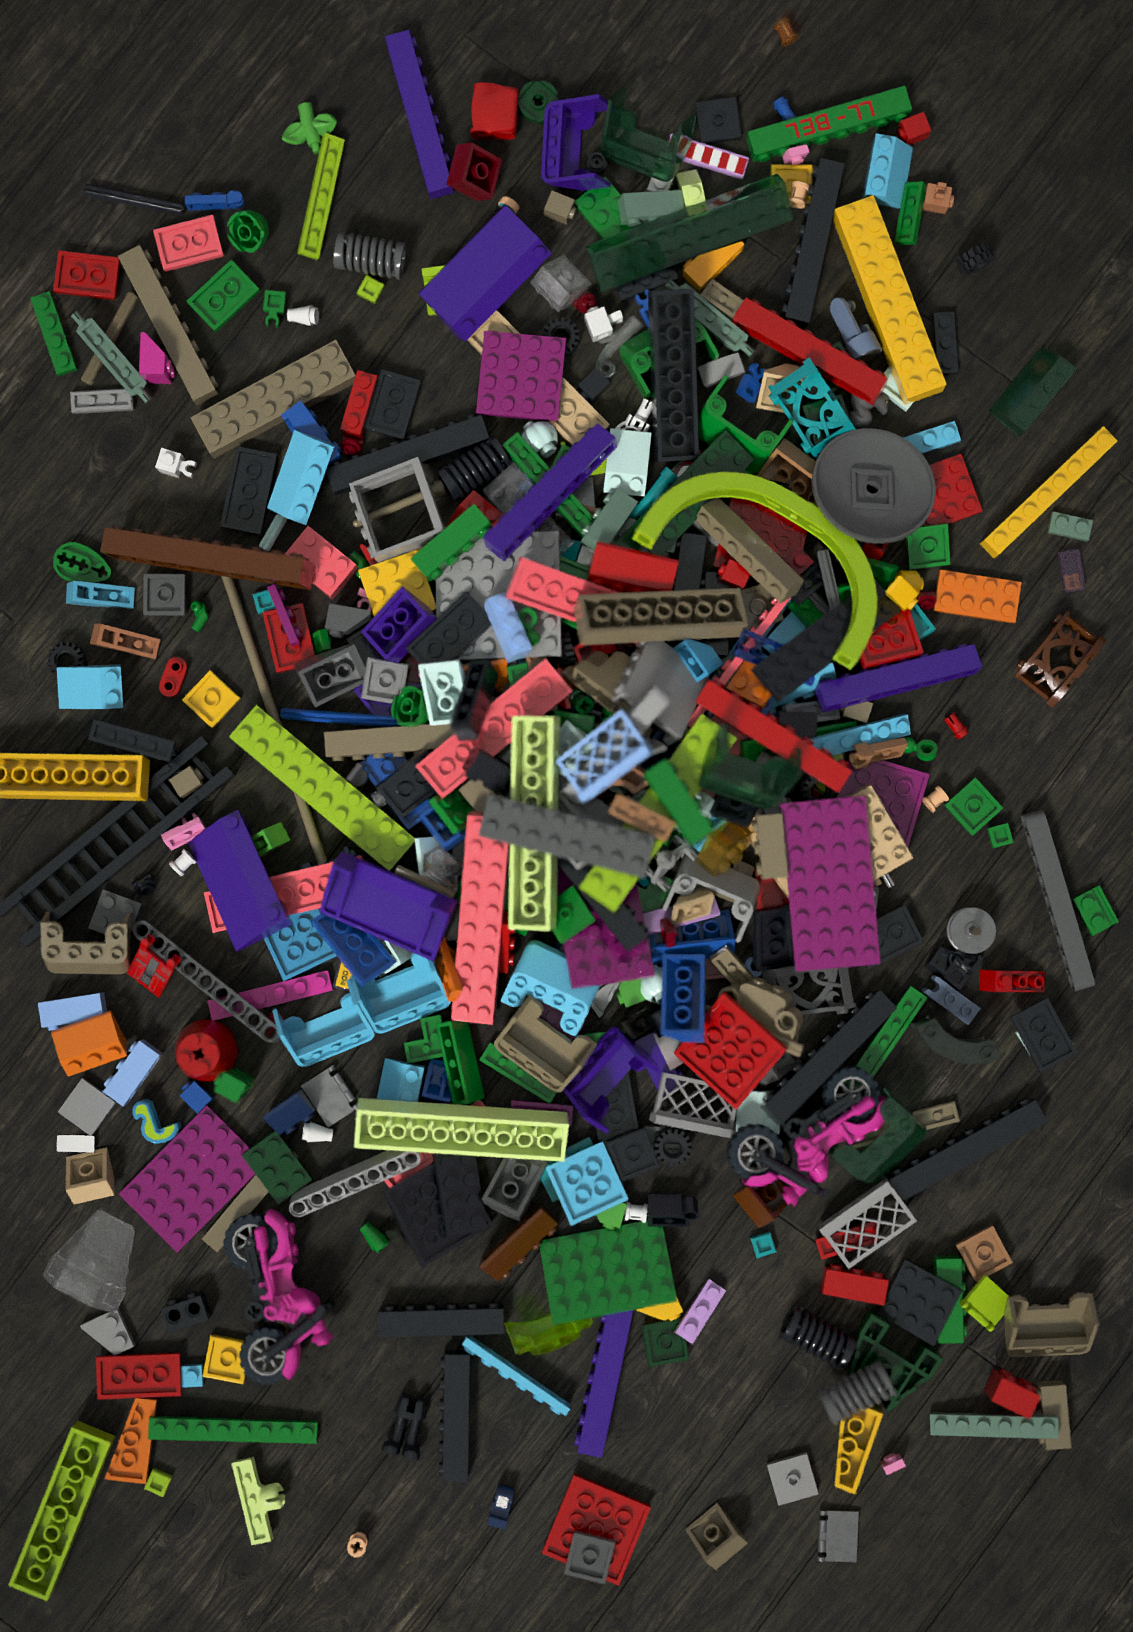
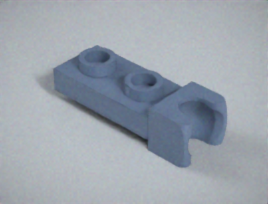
M932 975L931 980L934 981L935 988L933 990L922 988L921 991L969 1025L981 1008L938 976Z

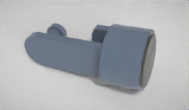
M841 297L835 298L831 302L830 311L843 336L850 357L856 361L862 360L865 363L871 361L882 351L874 332L871 331L868 324L858 327L852 314L856 308L854 301L846 302Z

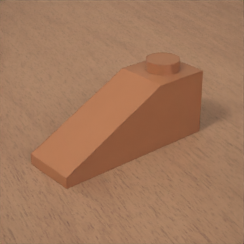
M94 624L90 641L92 645L151 659H156L160 639L104 624Z

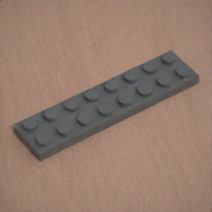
M488 794L478 835L641 878L646 876L655 840L654 835Z

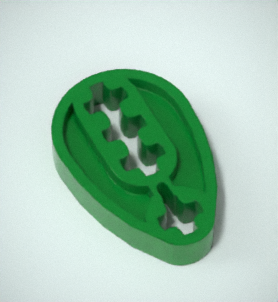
M65 543L54 554V569L66 581L100 584L108 582L113 576V570L106 560L89 547L80 543ZM65 554L71 560H74L76 557L79 563L86 561L88 568H83L82 571L78 565H73L72 568V564L66 561L62 564L59 558L60 556H65ZM105 567V571L108 573L103 575L102 578H100L101 575L93 571V569L103 570Z

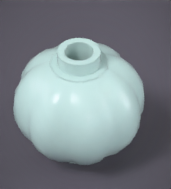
M530 421L523 427L525 431L522 434V438L540 458H547L556 451L555 446L558 443V434L551 423L547 421L535 423Z
M653 965L655 976L653 978L641 979V993L648 1001L661 1005L663 967Z

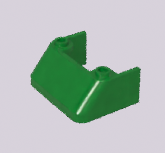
M695 318V344L701 342L710 360L716 361L719 353L704 326ZM649 329L627 340L620 347L622 361L641 395L647 400L650 398V391L641 375L650 369V357L648 355L650 354Z
M724 375L698 415V440L709 446L726 430L754 459L744 471L755 475L760 472L785 437L793 421L791 419L788 421L779 436L772 431H763L754 440L722 418L726 410V401L719 394L726 386L728 376Z

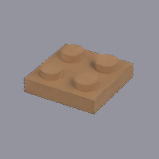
M989 1225L955 1244L975 1282H978L984 1274L989 1276L1013 1263L993 1225Z

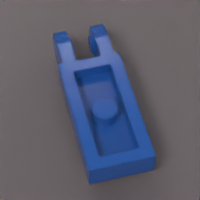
M229 191L227 195L213 192L211 195L191 193L190 196H185V205L188 211L237 209L245 203L239 191Z

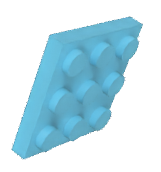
M603 1141L565 1158L564 1161H558L545 1167L571 1226L629 1200Z

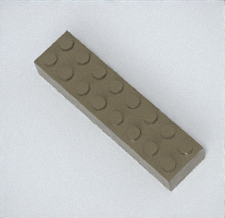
M334 340L190 418L210 455L216 458L284 422L281 414L300 400L308 409L353 385L355 374L337 340Z
M740 588L579 595L574 605L580 645L686 640L687 638L741 637L748 626Z

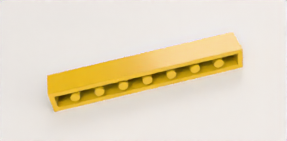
M1104 426L1099 429L990 533L980 545L993 558L997 557L1101 458L1117 440Z

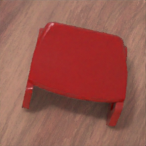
M477 82V84H474L471 137L475 138V140L489 141L514 139L517 131L519 90L515 87L501 86L494 83Z

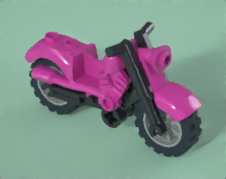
M841 1066L842 1068H837L822 1085L823 1092H821V1097L823 1101L803 1116L792 1114L783 1124H780V1128L787 1133L785 1140L790 1153V1159L787 1164L783 1162L784 1149L778 1135L767 1126L751 1123L746 1124L747 1126L739 1127L738 1131L730 1136L731 1139L727 1143L728 1149L726 1151L729 1165L741 1177L742 1183L748 1186H764L772 1183L777 1178L790 1184L791 1186L782 1187L784 1190L782 1196L788 1205L791 1203L794 1207L797 1205L799 1197L807 1190L818 1196L829 1197L830 1191L820 1187L818 1184L825 1181L828 1176V1150L840 1142H847L850 1145L853 1141L858 1142L865 1138V1134L876 1131L883 1126L888 1112L889 1099L880 1096V1092L877 1089L878 1084L873 1079V1076L857 1066ZM850 1079V1085L846 1087L842 1082ZM858 1080L862 1085L853 1089L854 1081ZM862 1089L865 1090L864 1097H861L859 1093ZM755 1137L754 1143L749 1144L747 1142L748 1139ZM759 1138L764 1139L767 1142L761 1147H758ZM743 1144H745L748 1150L740 1152ZM767 1147H769V1148H770V1154L767 1153V1152H765L764 1149H766ZM749 1155L750 1157L744 1164L740 1156ZM752 1160L756 1162V1168L748 1167Z
M271 1208L267 1210L265 1216L247 1214L237 1218L229 1225L230 1227L225 1232V1239H223V1245H225L224 1252L225 1255H228V1260L234 1263L238 1269H244V1271L249 1272L253 1300L245 1308L247 1319L256 1322L266 1318V1321L284 1322L292 1329L286 1333L284 1329L276 1328V1326H263L249 1334L241 1344V1352H239V1358H241L240 1366L244 1369V1374L247 1377L249 1376L253 1382H259L261 1385L275 1384L285 1377L287 1379L293 1378L302 1360L300 1342L313 1333L314 1336L311 1342H317V1346L329 1344V1340L334 1339L333 1335L327 1330L323 1318L332 1312L335 1301L329 1299L325 1306H320L321 1302L317 1294L301 1287L298 1288L292 1279V1270L294 1264L298 1262L296 1256L299 1254L297 1243L294 1244L295 1224L288 1221L283 1214ZM247 1227L249 1231V1237L241 1233ZM238 1237L244 1239L245 1244L238 1246ZM241 1248H244L245 1255L240 1251ZM255 1307L257 1309L261 1308V1312L255 1311ZM262 1340H264L265 1350L256 1346ZM268 1340L275 1341V1343L269 1346ZM254 1350L259 1352L258 1358L255 1359ZM275 1358H283L279 1367L274 1361ZM257 1361H264L262 1368L256 1364ZM270 1362L275 1370L266 1371L267 1364Z

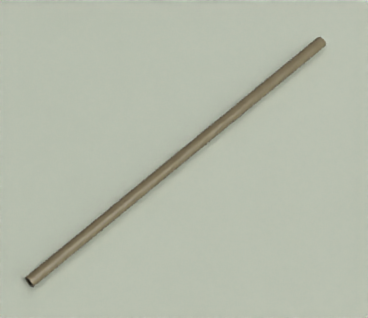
M222 576L267 714L282 726L233 578ZM294 793L317 864L321 865L328 862L309 804Z

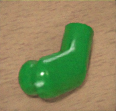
M353 551L349 556V559L358 566L359 570L369 567V562L357 552ZM357 572L356 576L361 579L359 572Z
M194 601L191 604V610L194 611L196 619L191 628L200 633L209 615L206 606L202 602Z

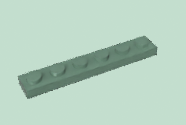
M930 1412V1435L1059 1439L1058 1415H1032L1028 1419L1020 1414Z

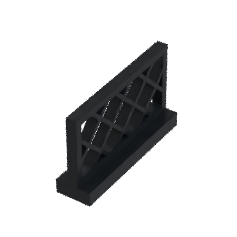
M93 720L88 738L91 741L171 762L172 756L177 757L181 753V751L174 749L176 745L174 741L98 720Z

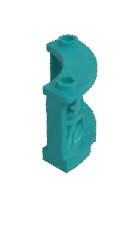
M809 357L803 361V366L775 385H769L768 388L771 391L769 397L773 404H779L789 420L793 421L792 425L803 440L801 446L806 454L811 453L815 458L834 438L848 431L856 430V428ZM802 378H804L800 385L796 383ZM792 385L797 388L796 393L793 390H787L790 393V397L787 399L783 398L780 394ZM813 386L818 389L815 394H810L805 390L808 388L811 391L810 389ZM803 395L810 399H820L825 396L827 400L820 408L821 421H814L800 416V403ZM793 403V409L791 413L786 405ZM827 409L833 412L832 416H827L829 421L824 419V411ZM799 424L808 427L805 433ZM841 427L840 429L829 435L828 429ZM819 429H824L826 438L813 445L810 435L815 433L819 439Z

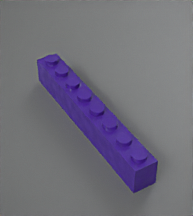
M409 30L385 36L429 197L433 199L454 193L453 188L446 185L449 176L447 166H450L448 154H443L442 147L445 146L442 133H437L436 127H439L437 115H432L431 108L434 107L431 95H427L425 88H429L426 76H421L420 69L423 68L420 56L416 57L414 51L418 49L415 37H410Z
M598 423L593 428H589L584 437L579 442H575L570 451L565 456L560 457L556 465L551 470L546 471L542 479L536 485H532L527 494L522 499L517 500L513 508L508 513L503 514L493 528L487 530L483 537L486 548L502 561H505L617 448L616 437Z
M961 644L953 650L942 649L933 655L922 654L910 661L908 658L902 659L894 665L886 663L880 665L878 669H863L855 675L847 673L839 676V679L831 680V678L821 680L814 691L821 712L825 713L974 675L979 672L982 665L975 645L967 646V644Z
M633 1310L601 1316L600 1322H604L602 1330H598L596 1342L599 1343L598 1351L594 1350L592 1363H595L594 1371H589L587 1381L591 1385L589 1392L585 1391L583 1404H586L585 1412L580 1413L579 1425H582L581 1432H577L574 1445L577 1446V1453L602 1458Z

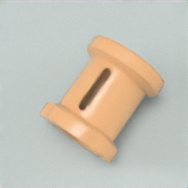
M794 181L791 184L792 192L790 198L787 199V204L794 208H804L805 194L809 190V185L804 182Z
M936 786L935 791L927 797H923L922 802L934 813L936 811L935 808L944 801L947 802L949 797L942 788Z
M356 1532L351 1535L347 1545L348 1553L351 1556L360 1557L366 1551L368 1539L364 1533ZM356 1541L360 1542L359 1547L355 1546Z

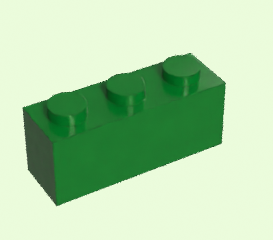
M233 1067L218 1075L214 1082L217 1085L214 1091L237 1103L247 1096L256 1078Z

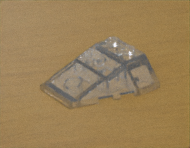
M98 1209L51 1257L42 1276L54 1288L93 1308L116 1313L126 1292L125 1285L129 1272L128 1264L132 1252L135 1227Z

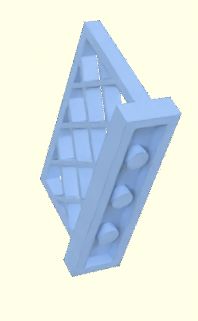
M620 710L555 761L578 792V797L583 803L589 802L655 751L650 744H647L625 711ZM620 717L626 723L625 732L614 730L615 721ZM602 731L610 732L608 745L597 743L598 735ZM614 733L624 734L622 747L612 745ZM628 735L635 736L640 742L634 749L626 748ZM585 744L593 745L591 757L581 756L582 746ZM597 746L607 747L606 760L595 758ZM611 748L622 750L620 760H610ZM568 757H575V770L568 769L563 761ZM580 758L591 760L589 772L579 771ZM595 761L605 762L603 773H593ZM578 773L589 775L588 784L583 788L577 782Z

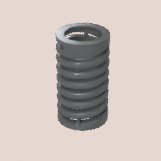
M344 231L338 232L334 249V268L348 269L349 271L355 270L358 273L363 271L364 274L371 273L374 276L378 274L380 277L386 275L390 279L396 277L397 280H401L406 261V243L398 241L394 248L392 240H389L386 246V240L380 239L378 246L377 237L372 238L371 241L370 236H365L363 241V236L358 234L355 240L353 256L355 234L350 233L346 235ZM347 245L346 255L344 257V246Z
M880 1360L873 1362L871 1366H865L864 1371L862 1369L857 1370V1375L850 1373V1379L844 1376L842 1378L843 1383L841 1380H836L835 1385L830 1383L826 1388L821 1387L817 1389L834 1425H837L838 1421H845V1416L851 1418L853 1413L855 1415L859 1414L860 1409L866 1411L867 1406L870 1408L874 1407V1402L880 1404L882 1402L881 1396L884 1400H889V1396L892 1395L897 1396Z

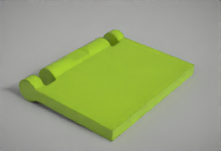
M984 1274L968 1295L960 1301L959 1305L965 1308V1311L991 1332L1004 1316L1009 1296Z

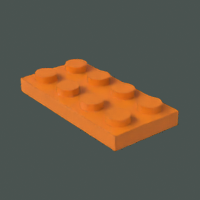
M939 570L936 586L937 602L933 607V611L1014 624L1016 623L1022 582Z

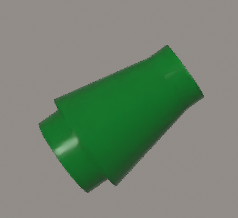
M367 1222L360 1229L372 1251L375 1250L379 1253L390 1243L387 1239L388 1236L370 1222Z

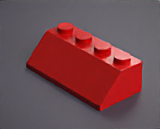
M597 541L588 565L586 580L620 593L671 591L679 560Z

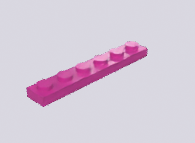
M329 970L238 994L257 1009L334 989ZM227 996L220 997L221 1000L227 998ZM215 1000L207 1001L213 1021L233 1016ZM238 1002L235 1005V1011L237 1013L243 1011L244 1004Z

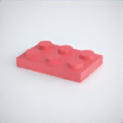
M213 215L153 230L162 267L165 272L224 257Z

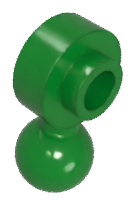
M523 608L517 615L523 628L526 629L525 633L530 645L536 646L540 642V634L534 630L538 623V614L531 608ZM527 615H530L532 618L529 623L525 621Z
M905 737L908 745L904 753L916 751L918 758L923 761H931L937 756L938 747L934 741L926 739L916 743L913 738Z

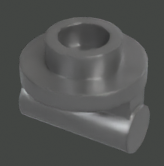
M356 763L345 780L355 788L360 787L366 783L368 774L360 763Z

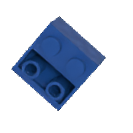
M432 806L419 815L422 823L445 853L466 838L467 828L453 835Z

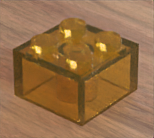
M726 822L708 836L696 862L713 877L720 872L722 874L725 873L731 864L734 863L736 865L743 858L742 852L750 845L749 839L753 832L748 828Z

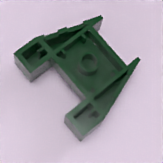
M869 1308L858 1324L855 1335L857 1343L849 1360L846 1376L850 1379V1373L857 1375V1370L862 1369L864 1371L865 1366H871L873 1362L880 1360L897 1395L889 1396V1400L883 1401L885 1410L889 1412L909 1393L912 1394L917 1390V1387L924 1381L927 1382L934 1375L943 1358L939 1351L923 1341L911 1359L881 1342L880 1340L890 1325L886 1318Z

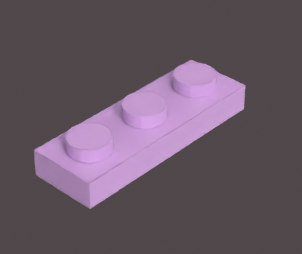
M707 1278L674 1332L693 1344L726 1290Z

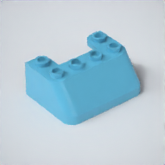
M533 940L526 945L501 1002L512 1007H518L523 1003L526 995L530 994L535 999L563 1011L564 1014L560 1021V1026L565 1032L576 1037L600 985L571 989L565 953L540 941Z
M412 953L411 961L413 966L404 968L381 979H374L364 987H361L356 979L350 976L357 1003L374 1032H388L443 1010L450 1005L451 1002L447 999L435 961L433 962Z

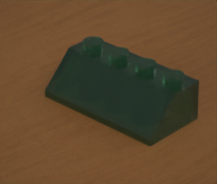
M1040 348L988 412L1017 436L1021 437L1077 368L1061 355Z

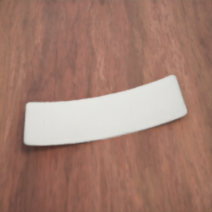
M58 1135L57 1152L94 1153L95 1137Z

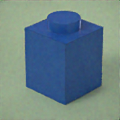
M197 1080L187 1082L182 1088L184 1092L180 1095L196 1113H199L216 1097Z

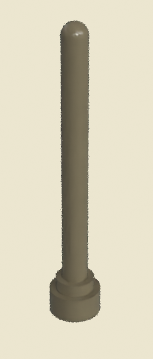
M441 479L433 481V484L430 485L434 496L441 497L447 494ZM422 492L369 513L370 520L374 521L423 500ZM357 519L353 521L354 527L363 525L362 521L359 522Z

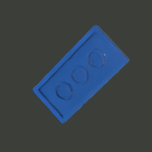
M385 754V758L373 759V755H370L360 764L364 767L363 769L368 774V778L376 786L408 760L405 757H393V754ZM429 799L403 819L396 813L408 830L421 821L419 815L431 807Z
M323 913L311 921V924L361 987H364L395 965L396 961L376 936Z

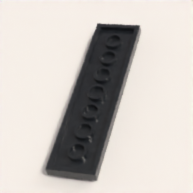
M875 579L877 612L872 633L901 611L897 604L885 595V590ZM852 596L752 668L751 672L777 703L835 661L832 658L843 641L851 621Z

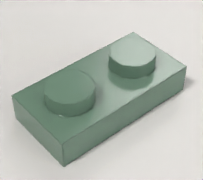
M1052 512L1047 533L1087 542L1089 541L1093 520Z

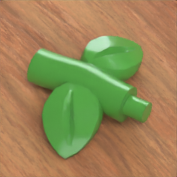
M305 102L298 106L300 122L290 124L283 132L282 140L295 145L302 144L307 140L308 146L312 147L313 153L318 154L322 142L320 136H323L325 133L330 134L335 128L337 120L328 113L319 114L314 118L312 103Z

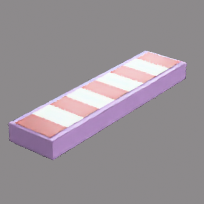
M671 134L665 151L666 154L677 157L681 161L739 179H743L749 160L748 157Z

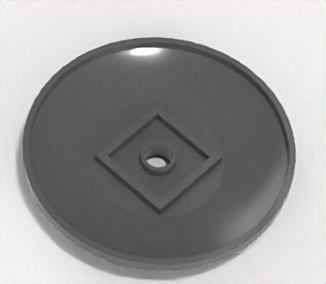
M856 429L837 436L821 451L812 474L814 498L824 517L845 535L863 542L890 543L908 537L923 525L935 501V480L925 457L906 439L881 429ZM866 487H874L876 489V493H869Z

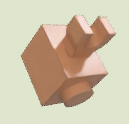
M941 182L937 184L928 183L922 210L945 214L949 207L952 208L954 195H951L952 187H948L946 183Z

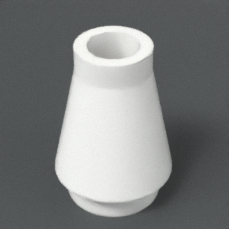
M312 305L288 309L287 318L288 321L313 326V324H318L319 311L317 307Z
M313 1122L304 1123L302 1140H307V1142L332 1141L333 1129Z

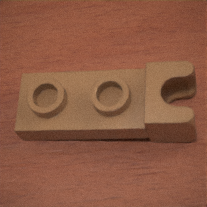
M893 738L885 742H874L870 745L867 742L855 744L853 749L856 753L850 754L848 758L854 769L866 768L869 763L901 757L908 743L905 738Z

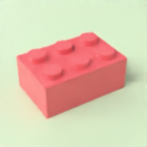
M309 526L306 527L284 554L290 556L291 553L303 555V558L309 559V562L315 565L312 583L332 600L358 570V566Z

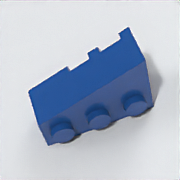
M301 400L281 414V417L292 433L295 429L330 442L328 439L330 434L323 425L319 426L315 421L318 419L311 408L307 410ZM335 441L332 443L334 448L327 468H329L330 464L342 459L339 454L342 450Z

